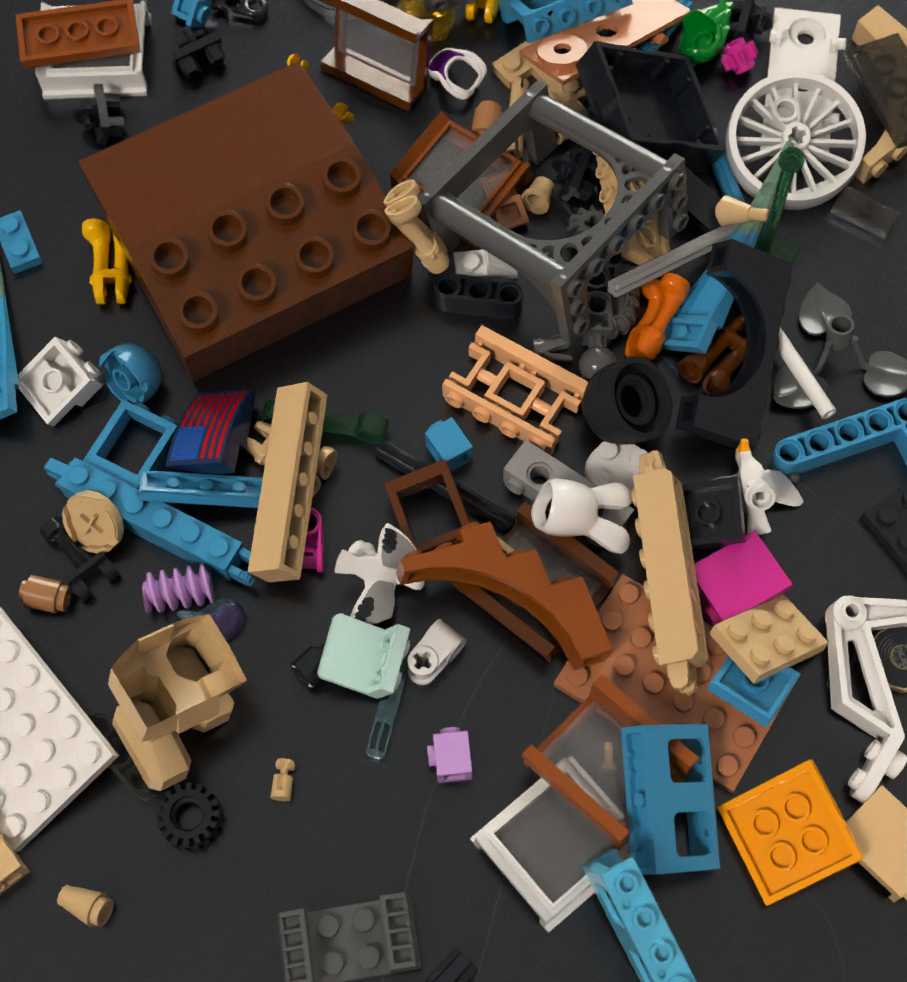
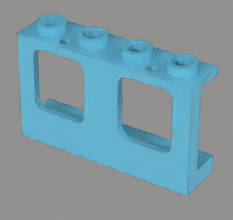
M611 848L583 863L581 866L640 982H696L634 858L630 857L622 862L616 849Z

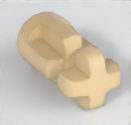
M279 758L276 760L275 767L280 770V774H275L273 777L270 798L276 801H291L293 778L288 775V772L295 769V764L291 759Z

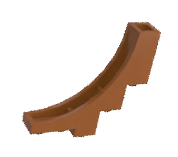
M479 522L469 523L459 530L454 545L448 542L437 546L434 551L423 554L420 551L411 552L405 555L399 562L396 575L400 585L421 581L462 582L477 585L501 594L525 608L548 629L559 643L573 670L603 662L613 650L583 577L579 576L570 579L569 576H563L550 583L537 549L529 551L517 549L508 553L505 557L491 522L479 524Z

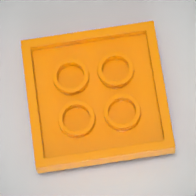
M812 759L717 807L766 906L776 903L865 859Z

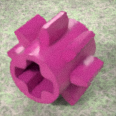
M740 37L723 47L725 54L722 55L721 62L726 71L733 69L736 74H741L755 66L754 58L757 57L756 54L759 52L753 40L746 43L744 38Z

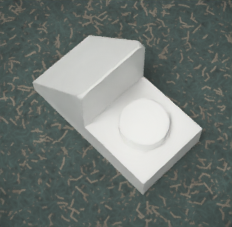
M484 249L454 253L456 274L503 280L518 278L517 270Z

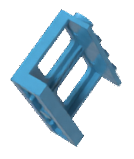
M498 0L502 20L506 24L519 20L524 26L527 43L633 5V0Z
M708 724L640 725L621 728L628 830L630 831V857L634 858L641 874L657 875L720 869ZM671 739H681V743L699 757L684 783H675L670 776L668 743ZM679 812H687L690 856L680 857L676 850L674 817Z

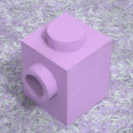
M458 727L441 729L440 734H433L434 745L427 746L429 767L436 766L438 783L471 780L472 766L468 731H460Z

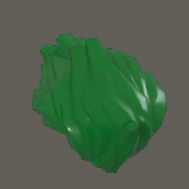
M720 0L718 5L703 10L694 9L682 18L684 29L680 38L681 55L689 56L692 67L696 64L712 60L721 51L720 49L724 47L730 28L729 25L731 24V9L735 6L733 2Z

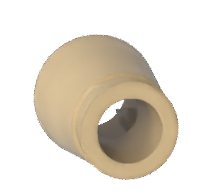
M65 885L57 898L58 905L89 927L95 925L102 927L105 925L112 914L114 906L113 900L108 898L107 893Z

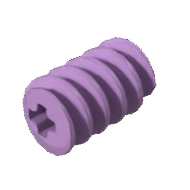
M204 563L200 564L198 574L194 573L191 566H187L185 576H181L178 568H174L172 578H168L165 571L160 570L159 580H155L152 573L147 572L146 580L142 585L143 602L147 614L152 613L153 605L159 613L164 612L167 603L172 611L177 610L180 600L185 608H190L193 598L198 606H203L206 596L212 604H215L212 577Z

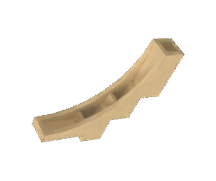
M879 5L858 20L852 40L867 54L877 69L885 88L888 107L885 131L877 144L862 158L855 177L863 184L872 176L875 178L879 177L892 160H900L907 152V29Z

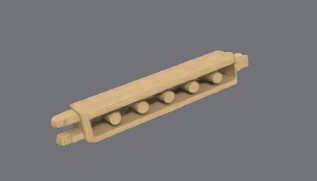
M656 450L639 455V474L633 475L634 488H631V497L635 507H637L639 517L635 519V527L638 536L642 538L643 549L639 550V556L647 574V580L644 581V591L651 603L652 612L648 613V621L651 630L655 632L656 644L652 647L655 662L668 671L670 685L675 690L677 689L682 695L690 696L698 688L696 668L703 667L709 657L682 483L671 471L666 469L662 454Z

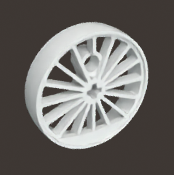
M787 71L771 75L753 85L742 96L731 114L725 139L726 156L729 166L739 185L755 198L763 185L758 179L774 165L785 143L793 136L794 140L791 141L794 143V148L790 155V193L777 190L771 206L786 210H802L821 205L835 197L848 185L861 163L866 142L863 116L851 95L839 84L825 76L806 71ZM798 88L814 92L801 123L799 122ZM792 89V96L784 95L779 97L777 90ZM767 93L770 94L773 100L770 112L757 100ZM818 95H822L833 102L810 125H805ZM749 106H752L774 129L742 116L743 112ZM786 108L791 112L792 116L782 118L778 115L777 109ZM836 108H839L847 119L811 132ZM737 124L771 138L736 137ZM847 127L851 128L853 140L816 139ZM737 145L772 147L741 158ZM820 148H852V160L848 161ZM777 153L754 175L745 166L747 163ZM814 156L846 170L833 176ZM798 161L808 187L796 191ZM806 161L825 181L815 184Z

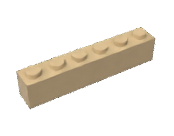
M309 382L277 388L248 573L267 582L298 580L301 577L328 396Z

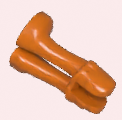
M666 273L662 275L661 280L656 278L640 286V292L648 299V307L638 325L629 333L625 347V356L627 358L637 356L647 360H654L660 353L662 344L667 338L665 336L667 326L680 306L685 302L691 289L690 283L686 279L674 273Z

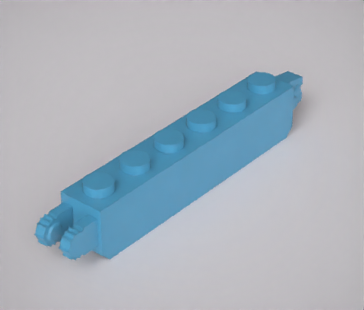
M50 458L45 465L44 470L47 471L46 473L57 480L55 483L56 487L68 499L76 493L85 490L99 492L109 498L118 508L123 519L124 529L198 567L204 563L208 572L225 581H230L233 578L247 586L253 584L255 579L252 575L238 568L242 561L249 564L251 551L244 548L242 542L164 502L139 501L138 489L77 458H74L73 461L70 460L68 465Z

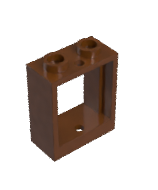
M445 459L384 483L402 533L410 539L416 547V551H420L422 554L434 551L437 546L451 542L454 545L458 532L462 527L417 544L401 498L445 481L462 527L471 523L450 466Z

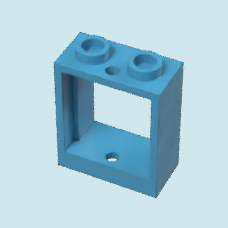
M123 399L83 459V462L139 490V473L136 475L106 460V456L130 419H133L163 434L140 470L163 471L166 467L169 448L178 423L167 415L159 417L151 413V410L140 402L132 404Z

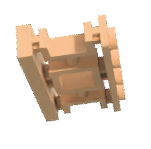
M481 325L475 334L474 343L472 342L469 346V356L478 360L466 378L452 371L449 375V380L445 379L442 384L443 397L451 406L455 408L462 407L470 411L480 422H490L499 427L500 431L510 438L517 437L523 441L528 440L549 455H552L555 445L559 443L562 436V430L552 426V423L563 407L576 414L579 412L588 381ZM491 358L504 364L497 376L485 370ZM508 378L532 389L521 408L497 396ZM478 380L490 386L484 395V399L470 392ZM545 387L559 394L553 405L539 399ZM532 409L545 416L539 425V429L525 422Z

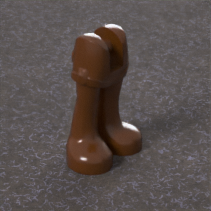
M743 315L738 316L720 329V334L709 345L706 354H690L678 363V370L681 376L690 383L696 384L701 381L712 363L725 349L729 348L732 350L718 366L706 375L703 381V389L708 396H716L727 389L731 384L730 377L744 361L747 338L744 339L739 335L745 328Z

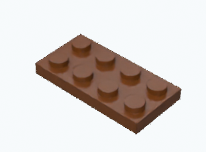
M115 0L15 14L20 62L23 69L141 52L133 0Z

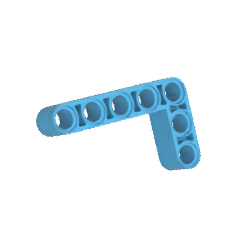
M907 398L779 441L770 460L771 470H779L784 475L794 472L800 474L893 441L907 466V421L899 416H907ZM873 424L878 426L881 429V431H876L872 429L870 425ZM840 435H847L852 441H846ZM810 445H818L823 451H816ZM780 455H789L794 461H785Z

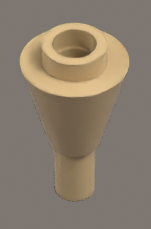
M726 195L717 203L715 216L721 226L741 224L753 220L770 222L772 210L755 208L752 205Z

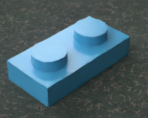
M21 210L0 217V242L13 273L16 274L42 264Z

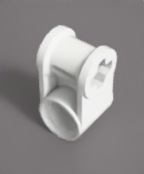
M441 619L435 621L408 655L407 673L411 681L417 685H427L433 682L446 665L460 653L467 641L466 638ZM425 662L429 663L428 669L424 666L417 669V663L420 665L425 664Z

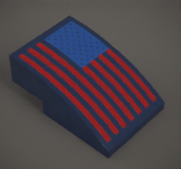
M250 388L198 393L190 402L178 423L165 466L172 472L235 473L238 451L247 447L256 390Z

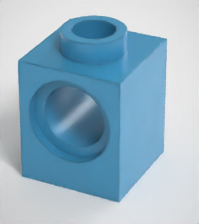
M452 417L444 422L442 420L435 422L425 432L426 447L436 462L445 459L452 472L473 460V446Z

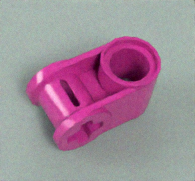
M311 508L309 521H313L317 525L313 530L307 531L302 569H316L317 572H323L325 564V529L320 513L316 509Z

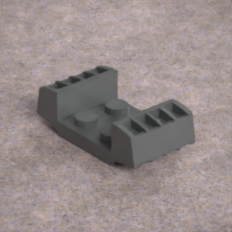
M406 892L380 895V900L311 912H306L302 908L278 913L276 918L284 982H352L422 969L412 896Z

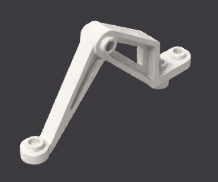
M843 596L832 603L825 612L827 641L829 642L828 662L831 709L876 738L870 743L864 753V757L867 760L862 769H856L847 783L851 787L849 795L863 804L874 793L884 774L891 779L896 778L907 762V755L898 750L905 738V734L872 634L874 630L907 626V600ZM848 641L854 642L873 711L852 697Z

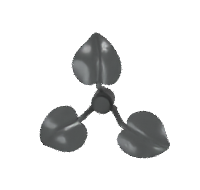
M816 283L807 293L801 304L799 323L803 330L810 335L817 336L827 332L825 348L817 367L812 372L811 368L807 365L825 394L828 390V383L817 375L821 372L831 349L842 351L850 345L853 346L861 367L867 370L863 381L872 393L881 397H894L906 392L907 360L892 352L879 351L870 356L869 364L866 363L858 344L859 338L853 335L854 321L851 308L842 298L825 289L820 283ZM784 365L781 367L773 381V399L776 403L794 409L814 406L788 366Z

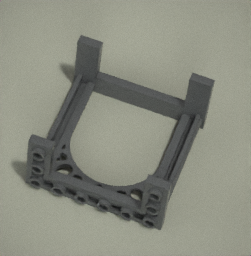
M537 80L417 197L422 204V209L419 213L421 220L432 231L435 230L448 250L447 255L460 244L459 234L517 270L540 291L552 306L557 315L560 337L570 345L578 336L584 335L591 324L585 285L593 276L596 277L602 272L605 264L614 255L622 251L625 243L635 233H639L643 229L646 221L655 212H658L659 235L667 240H670L677 232H681L689 220L685 158L675 153L668 160L660 157L551 98L548 93L547 84L540 80ZM556 131L603 158L614 171L618 185L615 201L603 219L578 235L559 240H536L521 236L457 199L523 133L525 135L529 161L537 166L557 148ZM625 169H628L630 173L625 175L623 174V171ZM631 182H645L638 191H631L625 188ZM630 199L625 205H623V202L625 200ZM568 247H572L578 252L570 262H566L561 258L563 250ZM554 250V259L550 258V253H546L545 251Z

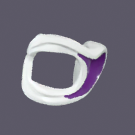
M455 48L441 50L431 59L429 64V75L436 81L440 80L443 87L460 100H466L471 97L487 73L485 63L476 54ZM456 60L467 62L478 74L475 83L469 90L455 85L448 78V70Z

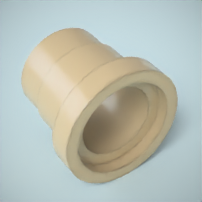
M543 176L536 177L530 187L523 192L521 199L525 209L529 212L544 214L548 211L551 205L550 199L555 190V185L549 178Z

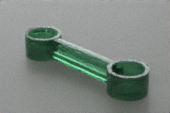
M275 400L265 402L261 421L272 424ZM325 412L322 431L354 435L363 442L379 444L387 438L389 420L375 413H362L355 417Z

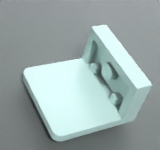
M341 613L335 615L332 618L318 668V676L323 680L376 699L392 694L397 690L401 682L402 673L399 670L402 659L406 657L410 648V640H408L410 628L397 624L384 630Z

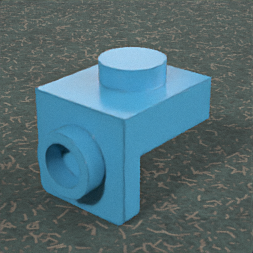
M174 0L171 14L185 20L186 25L191 28L205 27L211 15L210 7L212 0Z

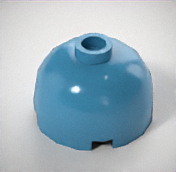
M122 343L108 350L100 357L99 368L104 365L106 374L102 376L103 380L120 401L123 399L128 401L129 399L133 403L140 402L144 404L157 393L162 381L159 358L153 351L138 343Z

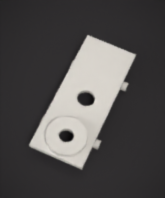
M774 8V23L769 35V42L771 44L767 77L787 71H806L825 76L835 82L838 50H845L846 38H839L841 15ZM806 33L812 36L813 42L805 45L800 43L797 37L800 34ZM792 89L777 90L779 97L784 95L792 96ZM798 91L800 123L814 95L813 91ZM767 93L765 94L763 106L770 112L773 100L770 94ZM818 95L805 125H810L833 102L822 95ZM786 108L777 109L778 115L782 118L792 116L791 112ZM832 112L811 132L840 122V114ZM763 118V123H762V124L765 125V126H767V127H770V128L774 129V128ZM831 133L816 139H830ZM761 134V137L771 138L764 134ZM760 146V151L772 146ZM820 148V149L829 152V149H830V148ZM814 156L819 162L828 163L827 161Z

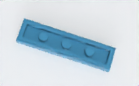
M140 470L139 501L258 508L263 478Z

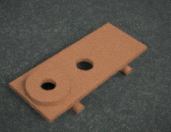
M633 0V5L541 38L519 50V54L564 86L580 77L576 64L594 41L634 47L650 38V43L653 45L663 46L669 41L668 36L663 34V30L681 21L684 15L691 10L675 0ZM610 29L617 34L611 37H602L597 32ZM562 48L570 50L566 54H558Z

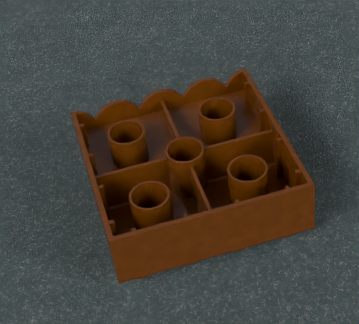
M299 61L78 161L84 179L192 382L412 276L414 255L412 242L391 223L384 210L387 207L383 203L385 199L383 191L356 144Z

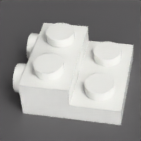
M54 337L18 374L19 390L46 424L55 426L75 405L82 407L103 386L98 379L101 375L99 369L91 362L87 361L85 363L80 357L84 353L83 350L72 340L65 341Z

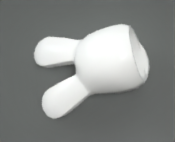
M554 478L545 482L532 505L531 518L534 526L548 535L560 537L588 536L608 551L622 554L627 551L630 543L627 530L611 521L600 518L598 516V508L621 510L631 504L632 497L628 488L618 482L589 488L576 481ZM552 498L548 519H546V507Z

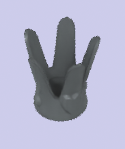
M560 333L547 339H533L534 350L532 352L549 361L572 362L573 357L569 354L552 353L567 349L570 345L561 338H558Z

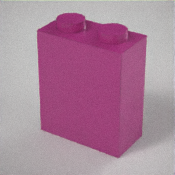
M755 530L745 535L746 543L727 545L694 564L700 604L703 607L702 613L705 620L712 627L781 595L786 596L793 585Z

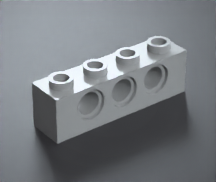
M528 440L523 442L503 468V481L506 487L517 495L522 493L531 499L532 503H534L544 483L536 484L531 480L536 476L544 477L547 481L559 478L576 481L589 488L597 487L596 484ZM552 498L547 504L545 512H550ZM630 506L621 510L598 508V513L601 516L600 518L611 521L626 530L632 521L634 509ZM585 536L592 545L602 548L600 544Z

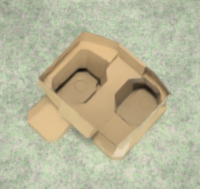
M210 614L183 619L138 639L111 668L108 686L119 703L112 725L148 788L162 791L186 779L191 759L178 734L190 728L206 732L227 722L234 705L229 692L242 686L247 681L230 646Z

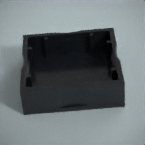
M594 41L577 62L576 67L595 120L599 124L666 160L674 153L685 158V166L692 172L705 173L725 153L726 150L713 117L705 105L701 87L689 56L661 51H642L629 46Z

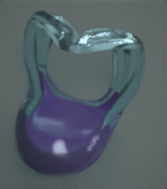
M227 597L215 600L214 604L210 603L199 612L180 610L176 613L182 620L210 614L226 641L241 630L245 619V611L241 604Z

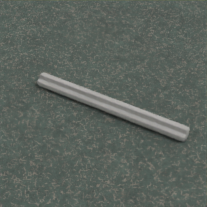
M738 224L720 226L609 280L608 293H612L616 298L711 252L712 244L728 240Z

